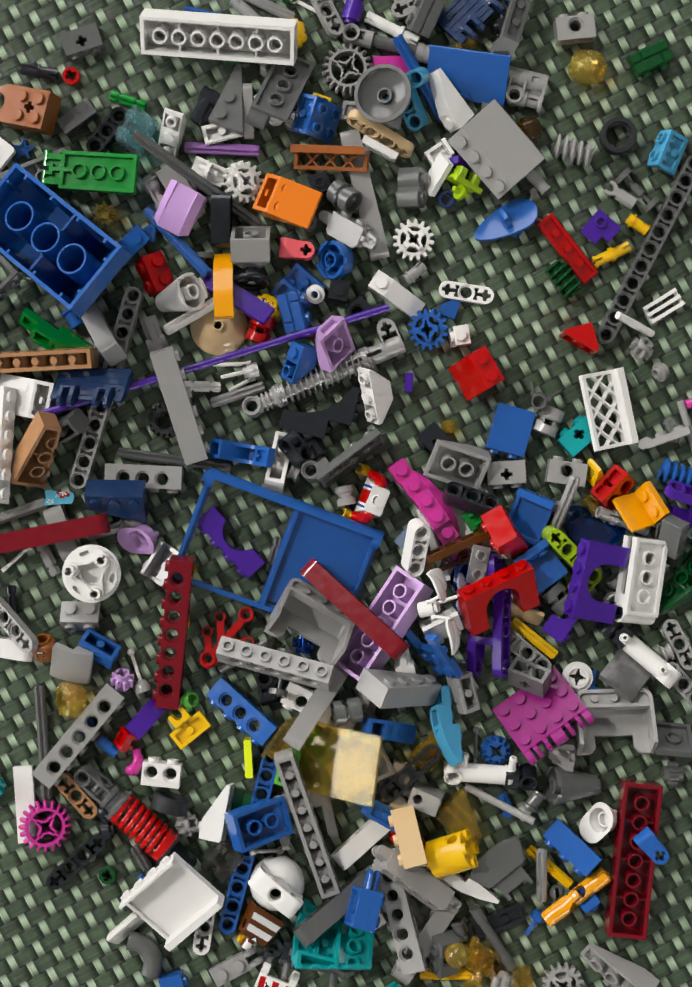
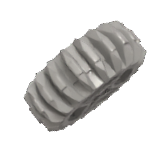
M343 43L341 50L338 46H335L336 53L330 50L328 52L330 57H324L326 63L322 64V69L325 70L322 72V76L326 77L324 79L325 84L330 83L328 86L330 90L336 87L335 94H338L341 90L342 96L345 97L346 92H349V95L352 97L357 81L351 84L345 83L348 79L357 80L362 75L354 66L356 59L361 63L364 72L373 67V64L369 63L371 61L370 56L365 57L367 54L365 50L360 53V46H357L354 50L352 43L349 45V48H346V45ZM349 56L347 61L338 60L339 58ZM351 64V71H348L344 76V69H347ZM332 66L341 73L339 81L332 74Z

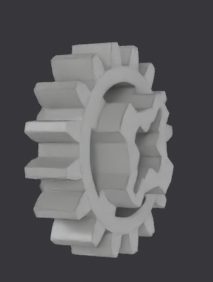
M557 962V967L555 968L553 965H550L551 971L545 970L544 972L547 977H542V981L546 983L542 987H550L551 981L554 984L553 987H583L581 983L584 982L583 978L580 977V971H575L574 965L569 968L567 962L563 966ZM572 977H574V979H575V985H574V986L571 984V982H572V980H573Z

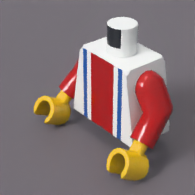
M358 463L362 466L361 471L355 470L356 474L367 476L354 511L352 512L350 509L342 506L340 508L345 512L341 516L366 524L375 517L381 516L390 490L387 488L385 476L373 469L370 470L369 465Z

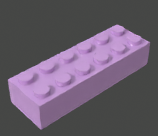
M396 565L369 606V609L403 638L418 616L417 604L428 600L434 590L417 578L411 577L405 570ZM356 626L351 634L346 651L337 661L336 665L359 681L364 668L382 670L390 656Z

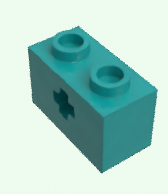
M580 414L572 421L574 425L569 429L565 427L557 434L559 438L556 441L570 457H574L592 441L587 415L582 417ZM574 431H581V439L574 437Z

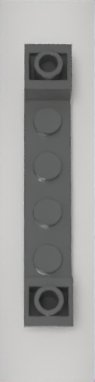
M510 0L500 36L492 43L490 53L513 55L520 43L532 0Z

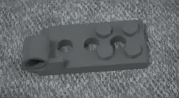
M297 56L294 66L272 64L251 104L246 123L261 130L266 129L270 117L287 123L315 69V63ZM290 70L293 71L295 74L288 75L286 71ZM279 85H286L288 88L281 89ZM278 99L280 100V103L276 104L273 103L271 100Z
M377 428L370 429L364 433L363 438L352 442L347 447V450L331 462L326 457L318 462L313 460L306 461L301 467V474L307 482L311 484L320 482L326 490L357 467L358 463H362L385 446L386 442ZM311 469H316V473L313 476H308Z

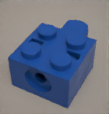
M367 869L363 887L352 885L344 924L352 928L375 933V929L380 924L379 912L385 902L384 893L377 891L381 877L380 871L376 870L373 874V869Z

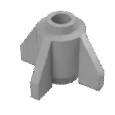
M569 739L560 747L553 744L554 750L548 752V758L552 760V763L567 772H574V769H578L575 739Z

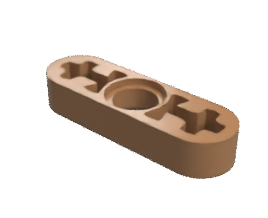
M63 772L61 776L68 778L67 784L69 786L74 784L75 786L67 792L66 790L69 787L65 783L63 785L59 783L56 786L57 789L84 818H94L97 814L98 804L85 790L75 783L74 777L69 772ZM72 791H80L82 798L74 800L71 796ZM86 798L87 801L85 802V804L88 807L93 806V814L91 812H85L87 808L84 804L81 807L78 804L82 803L83 800Z

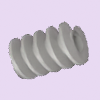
M559 134L553 152H555L556 159L562 154L563 161L567 157H570V163L577 159V165L584 161V167L587 168L592 160L596 145L593 149H591V143H587L584 147L582 140L576 145L575 138L569 143V136H565L561 140V134Z

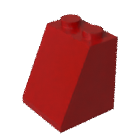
M486 346L479 348L448 368L467 401L505 379Z

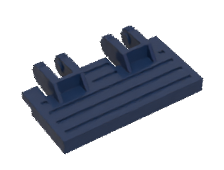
M454 0L440 14L436 25L454 41L463 45L467 41V37L464 34L473 41L478 39L477 34L471 29L473 25L482 33L487 30L484 23L495 13L491 7L501 14L506 10L498 0ZM503 0L509 5L510 0Z
M116 368L60 370L50 399L56 400V405L63 406L67 397V406L73 407L78 398V401L91 402L92 407L98 408L103 397V408L109 409L112 401L122 404L124 398L126 399L134 373L132 369Z

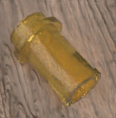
M467 36V41L463 45L455 42L454 46L459 49L468 50L473 46L476 48L480 42L479 39L473 41Z
M589 494L580 503L592 514L591 517H595V512L599 505Z

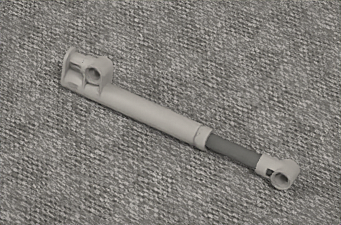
M352 23L347 24L343 28L342 39L348 46L352 43L353 46L357 45L368 49L374 47L399 54L391 38L376 35L374 31L359 28ZM348 32H354L356 36L354 38H349L346 36V34ZM418 42V45L407 43L417 62H423L428 65L429 45ZM510 66L505 104L509 107L533 108L539 113L549 75ZM516 93L518 95V99L512 100L509 97V94Z

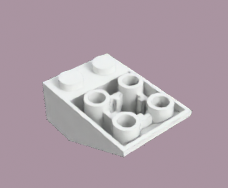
M1 373L0 386L16 388L15 415L33 419L35 412L54 407L55 400L50 399L54 383Z

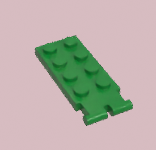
M45 149L43 167L49 168V171H42L41 183L46 187L58 186V189L65 191L136 195L139 156L137 154L62 150V154H54L52 150Z

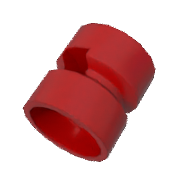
M270 317L263 326L250 318L249 323L251 327L247 328L244 339L255 343L270 340L271 335L269 332L274 329L276 320ZM256 328L264 330V333L255 332Z

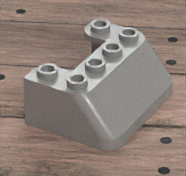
M293 578L286 586L273 609L264 632L279 638L283 636L288 628L320 646L317 653V658L320 662L335 665L346 651L355 624L317 588L299 578Z
M642 688L630 703L615 694V689L580 690L576 695L596 721L589 725L581 715L580 719L586 726V728L582 729L577 724V721L574 720L577 756L590 755L594 752L596 746L595 737L632 736L633 745L637 752L641 754H654L659 740L652 693L648 689Z

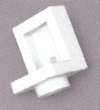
M443 138L438 144L424 152V155L430 164L433 165L439 153L445 154L448 158L454 157L455 148Z

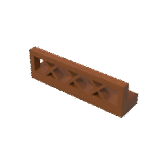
M290 145V152L295 153V170L368 173L369 148L362 146ZM300 154H306L311 160L306 165H300ZM321 155H325L329 160L324 166H320L316 162ZM339 156H343L347 160L342 167H338L334 162ZM358 156L364 157L363 168H356L352 163Z

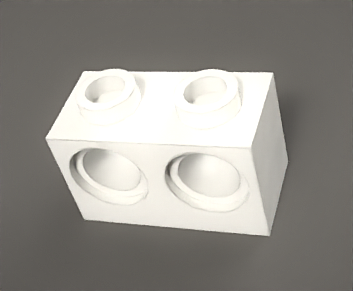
M149 756L148 759H144L140 785L179 789L181 786L183 762H179L178 759L168 758L167 761H163L155 756ZM148 767H155L157 774H149ZM167 769H174L177 775L175 777L168 776Z

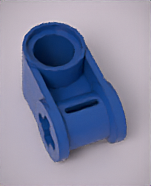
M648 826L633 838L635 843L654 863L663 865L668 861V851ZM656 851H659L662 854V856H657L655 854Z

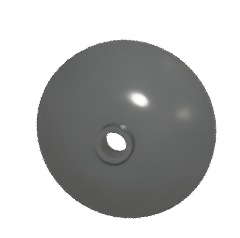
M379 64L367 69L358 79L354 90V100L357 109L366 119L375 123H388L399 118L407 110L412 98V87L409 78L400 68L390 64ZM388 94L389 98L383 100V97Z

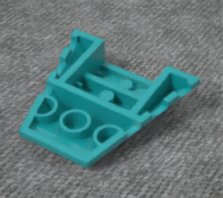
M303 898L304 904L300 907L295 927L320 905L315 906L309 903L310 900ZM341 917L307 947H304L294 934L291 961L295 969L370 970L372 968L374 933L352 928L344 924L343 917Z

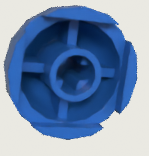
M336 240L325 241L317 251V256H319V262H316L317 268L324 278L339 279L351 272L354 265V254L346 244Z

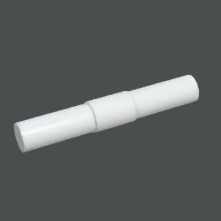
M619 311L615 314L616 319L649 337L655 335L654 330Z

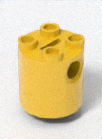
M468 829L426 842L424 850L428 864L426 868L430 869L432 874L438 879L478 867L477 854H479V847L476 842L473 843Z

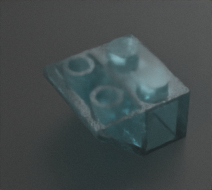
M133 105L132 109L129 108L124 116L126 120L123 125L117 128L115 139L121 148L132 154H137L141 158L145 149L133 141L131 135L138 129L151 139L159 124L148 113Z

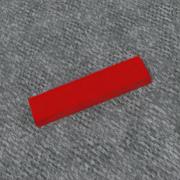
M552 212L536 224L537 228L559 256L563 257V261L568 262L567 266L572 268V272L577 275L578 280H581L582 285L599 273Z

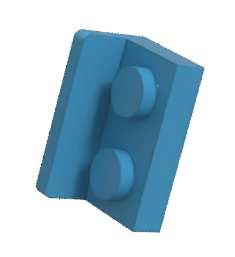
M672 129L661 130L656 137L654 148L649 154L647 165L649 167H657L669 175H675L689 139Z

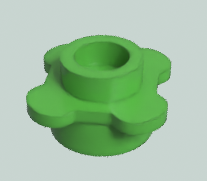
M186 689L184 695L180 697V704L186 708L187 712H191L192 708L198 705L199 698L197 694L191 692L190 689Z

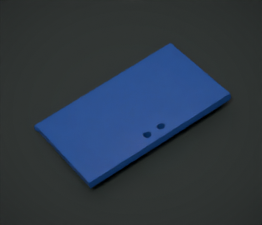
M429 45L427 70L430 74L441 68L464 101L490 103L496 99L499 104L504 106L512 56Z

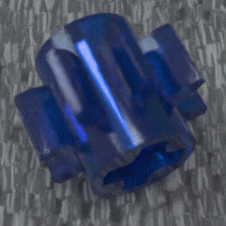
M297 634V637H293L292 647H296L295 651L297 653L309 654L310 649L314 650L315 643Z

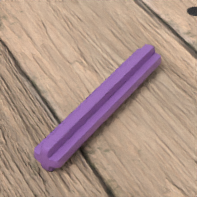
M185 142L184 152L188 154L258 157L260 155V146L215 143L206 146L203 142Z

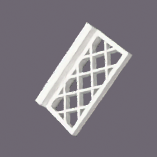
M624 367L580 375L579 381L594 452L639 443ZM604 375L608 377V386L601 382ZM586 378H590L595 382L592 389L587 387ZM598 386L605 390L602 397L595 393ZM608 393L612 396L613 403L611 405L605 401ZM592 397L599 401L596 408L591 406L590 400ZM602 404L609 409L606 416L599 412ZM612 412L616 415L617 421L615 424L609 420ZM596 415L603 420L600 427L595 425L594 419ZM606 423L613 428L609 435L603 431ZM616 431L620 435L621 442L619 443L613 439ZM600 434L607 439L604 446L601 447L598 440Z

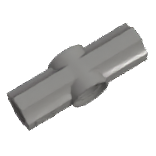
M156 315L140 320L147 339L146 344L149 352L169 347L165 335L162 334Z

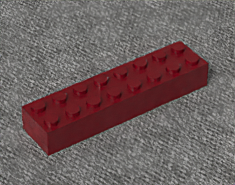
M621 778L617 825L615 827L610 870L612 881L609 883L604 923V931L607 936L646 940L655 863L641 850L633 838L647 826L658 838L663 786L659 782Z

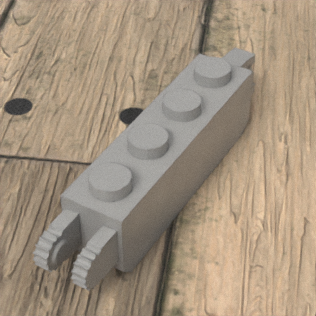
M380 845L372 848L371 853L373 857L380 861L378 866L381 873L431 910H446L452 914H457L462 904L454 896L455 891L450 888L447 882L438 880L430 870H425L421 866L404 870V866H399L397 855L401 853L398 847L390 849Z

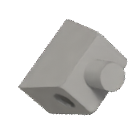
M416 782L413 787H409L401 795L409 798L408 806L413 805L415 809L436 817L446 791Z

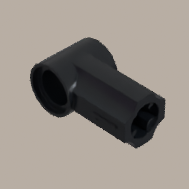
M205 85L198 96V102L189 120L198 126H205L221 94Z

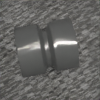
M342 179L335 180L329 186L326 193L328 201L338 206L347 214L356 212L363 201L362 193L354 187H350Z
M560 580L541 594V598L547 604L552 605L551 609L558 617L564 614V603L568 596V593L565 592L566 587Z
M359 697L349 698L346 702L343 700L331 702V714L335 726L347 725L348 721L351 723L363 721V710Z

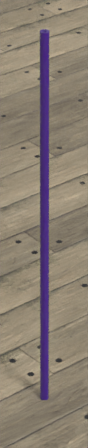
M388 304L344 318L346 324H350L389 312L390 308ZM322 324L180 367V369L184 368L185 374L308 337L316 334L317 329ZM154 375L132 382L129 391L158 383L157 376ZM77 399L73 407H69L67 403H64L63 406L57 405L41 411L58 414L90 404L91 402H82Z

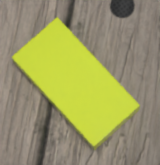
M245 737L243 741L246 779L254 777L253 746L250 740L252 737Z

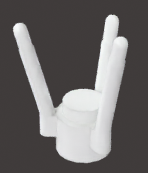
M251 360L246 362H223L213 365V367L245 366L242 367L241 371L221 375V379L244 375V378H248L229 388V392L254 382L256 377H260L257 362L251 363Z

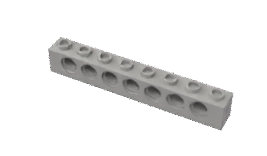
M293 747L274 752V762L321 898L325 899L340 894L339 882Z

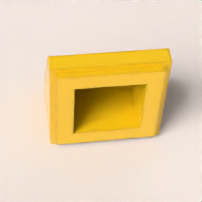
M590 458L587 462L586 480L594 487L603 478L604 474L597 463Z

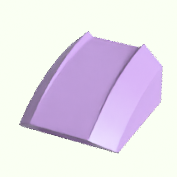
M171 179L154 219L161 228L177 236H188L206 204L207 198L199 192Z
M331 315L317 329L315 345L321 370L333 372L355 350L343 316Z

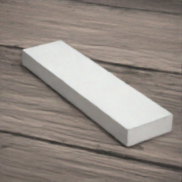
M33 765L13 767L18 844L24 843L23 840L25 838L20 837V833L24 830L18 828L20 824L25 823L20 822L19 819L20 817L26 818L23 811L30 812L28 807L30 804L33 808L36 807L34 776L31 775L34 771ZM31 821L29 832L34 837L38 826Z

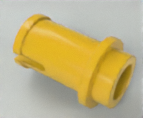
M632 213L625 221L628 228L632 227L643 236L651 226L639 219L637 214L633 215Z

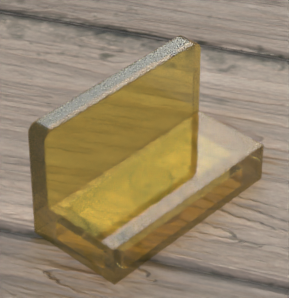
M287 720L280 726L261 754L262 758L269 756L274 760V752L292 747L283 741V738L292 726Z

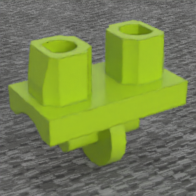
M459 165L456 166L453 174H448L446 180L455 184L452 187V191H454L453 197L459 201L463 198L467 199L469 193L475 192L481 195L483 189L479 187L481 181L479 176L470 173L468 179H465L468 169Z

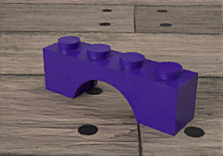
M212 506L199 518L198 530L203 535L207 533L211 537L210 543L216 549L219 547L224 552L223 557L229 563L233 562L237 566L235 570L242 577L246 576L249 578L266 561L254 548L238 550L228 544L224 536V527L227 519L215 506Z

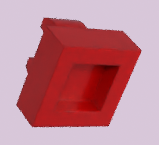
M121 726L114 744L119 751L126 753L128 749L134 750L135 748L131 744L132 740L139 741V739L126 729L125 726Z

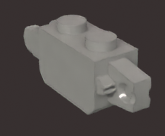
M321 210L318 218L327 224L326 231L328 235L351 248H377L380 238L372 233L373 229L367 226L368 223L359 218L355 219L352 217L353 214H347L343 210L341 212Z

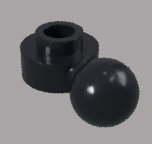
M99 806L97 816L102 819V837L104 840H111L117 833L116 825L106 819L109 812Z

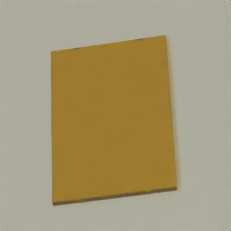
M291 717L290 728L297 719V717ZM317 722L302 745V754L299 762V768L307 791L374 807L383 736Z

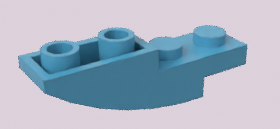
M441 686L435 706L429 709L430 721L436 742L444 758L451 767H455L463 763L462 732L460 724H453L454 714L451 710L452 694L450 693V686Z

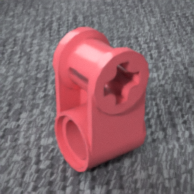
M285 237L280 238L279 258L309 261L315 257L316 250L311 242ZM308 246L311 252H308L305 256L302 250H305Z

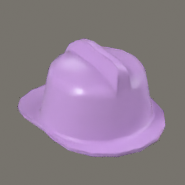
M146 524L134 528H121L117 532L119 544L128 552L135 554H152L157 543V537L159 536L158 531L153 530Z

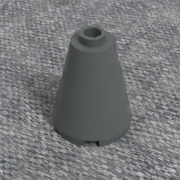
M550 766L548 768L546 777H549V783H546V793L549 802L553 803L552 805H559L596 795L601 790V780L598 779L597 775L576 770L574 772H567L558 766Z

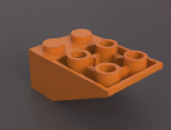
M267 173L252 209L263 217L309 229L323 193L284 177Z

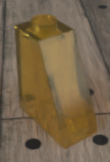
M460 787L439 809L436 819L451 833L468 829L473 843L479 844L482 834L466 793Z

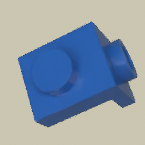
M585 888L577 890L584 897L586 893ZM595 893L580 904L585 913L593 912L600 906L601 900L598 893Z

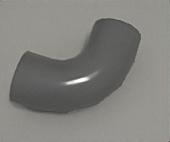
M131 931L126 950L136 952L142 956L143 967L141 974L143 976L154 979L159 978L162 970V954L159 946L151 937Z

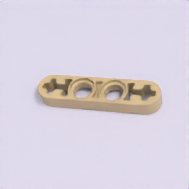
M350 110L346 119L350 126L399 153V156L403 158L411 157L414 150L413 143L383 124L366 119L359 110Z

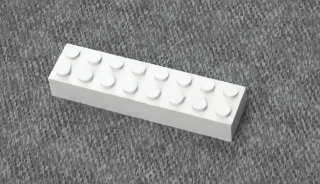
M145 8L139 16L141 54L294 66L297 60V19Z

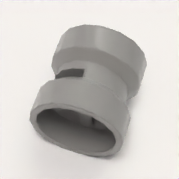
M353 484L334 488L335 494L339 497L337 500L338 507L356 503L355 497L352 496Z

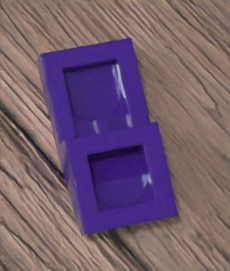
M152 698L125 726L139 740L167 710L156 708V701L152 700Z

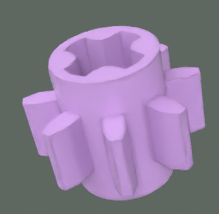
M119 668L112 672L110 685L115 686V690L124 692L129 687H133L134 674H130L129 669Z

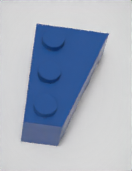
M557 819L543 835L546 838L544 842L551 849L555 847L560 852L558 856L566 863L570 861L574 865L572 869L580 877L582 875L585 877L591 875L604 860L561 819Z

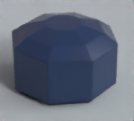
M450 190L441 191L437 198L441 208L445 210L453 208L457 201L453 197L454 192Z

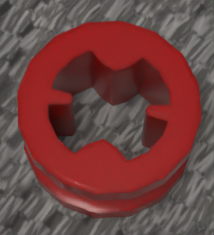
M68 67L63 71L62 77L67 85L76 86L80 83L81 75L76 68ZM71 72L73 75L77 74V76H74V81L67 79L69 77L68 74Z

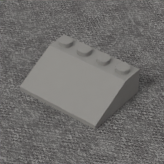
M496 99L491 101L448 140L497 199H500L545 159V156Z

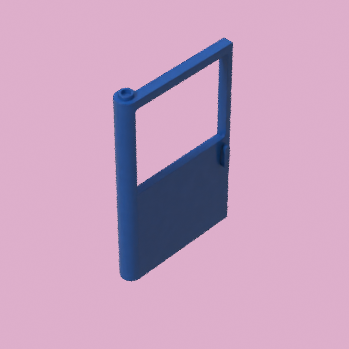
M211 467L209 471L205 469L202 477L204 485L178 555L186 556L214 480L293 508L259 601L243 597L194 578L193 585L272 613L291 579L299 578L312 585L300 574V571L313 557L357 598L359 597L375 551L381 544L384 531ZM180 573L174 574V577L176 579H183V576Z

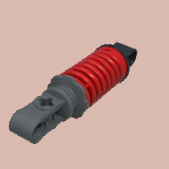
M90 763L83 764L74 774L75 783L85 790L92 799L96 800L101 808H105L109 812L106 819L116 826L118 825L119 829L124 828V834H128L131 831L129 834L130 839L137 836L134 842L139 844L142 841L140 844L141 849L148 846L145 852L155 860V863H160L165 856L169 857L176 852L191 867L194 868L196 866L197 859L195 855L179 843L182 835L173 831L172 828H168V824L162 823V819L157 818L155 813L151 814V809H146L144 803L139 805L140 800L134 796L132 791L126 794L123 793L118 785L115 786L108 777L104 776Z

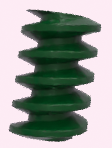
M561 257L546 269L545 274L552 273L549 280L556 279L554 287L561 285L558 292H565L563 299L572 298L586 287H578L581 280L574 282L577 275H569L572 268L565 269L568 262L561 263L560 261L563 258Z

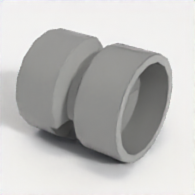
M545 405L544 408L539 410L538 415L540 417L535 419L532 430L555 438L559 429L557 424L562 422L565 413ZM544 420L552 422L551 426L544 424Z

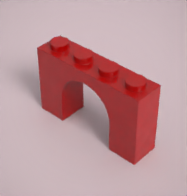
M524 559L517 561L456 591L463 625L472 636L490 629L487 605L490 599L503 589L512 590L514 603L523 612L540 605L534 568Z

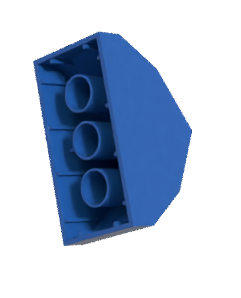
M15 163L0 181V252L65 307L81 318L132 255L19 164Z

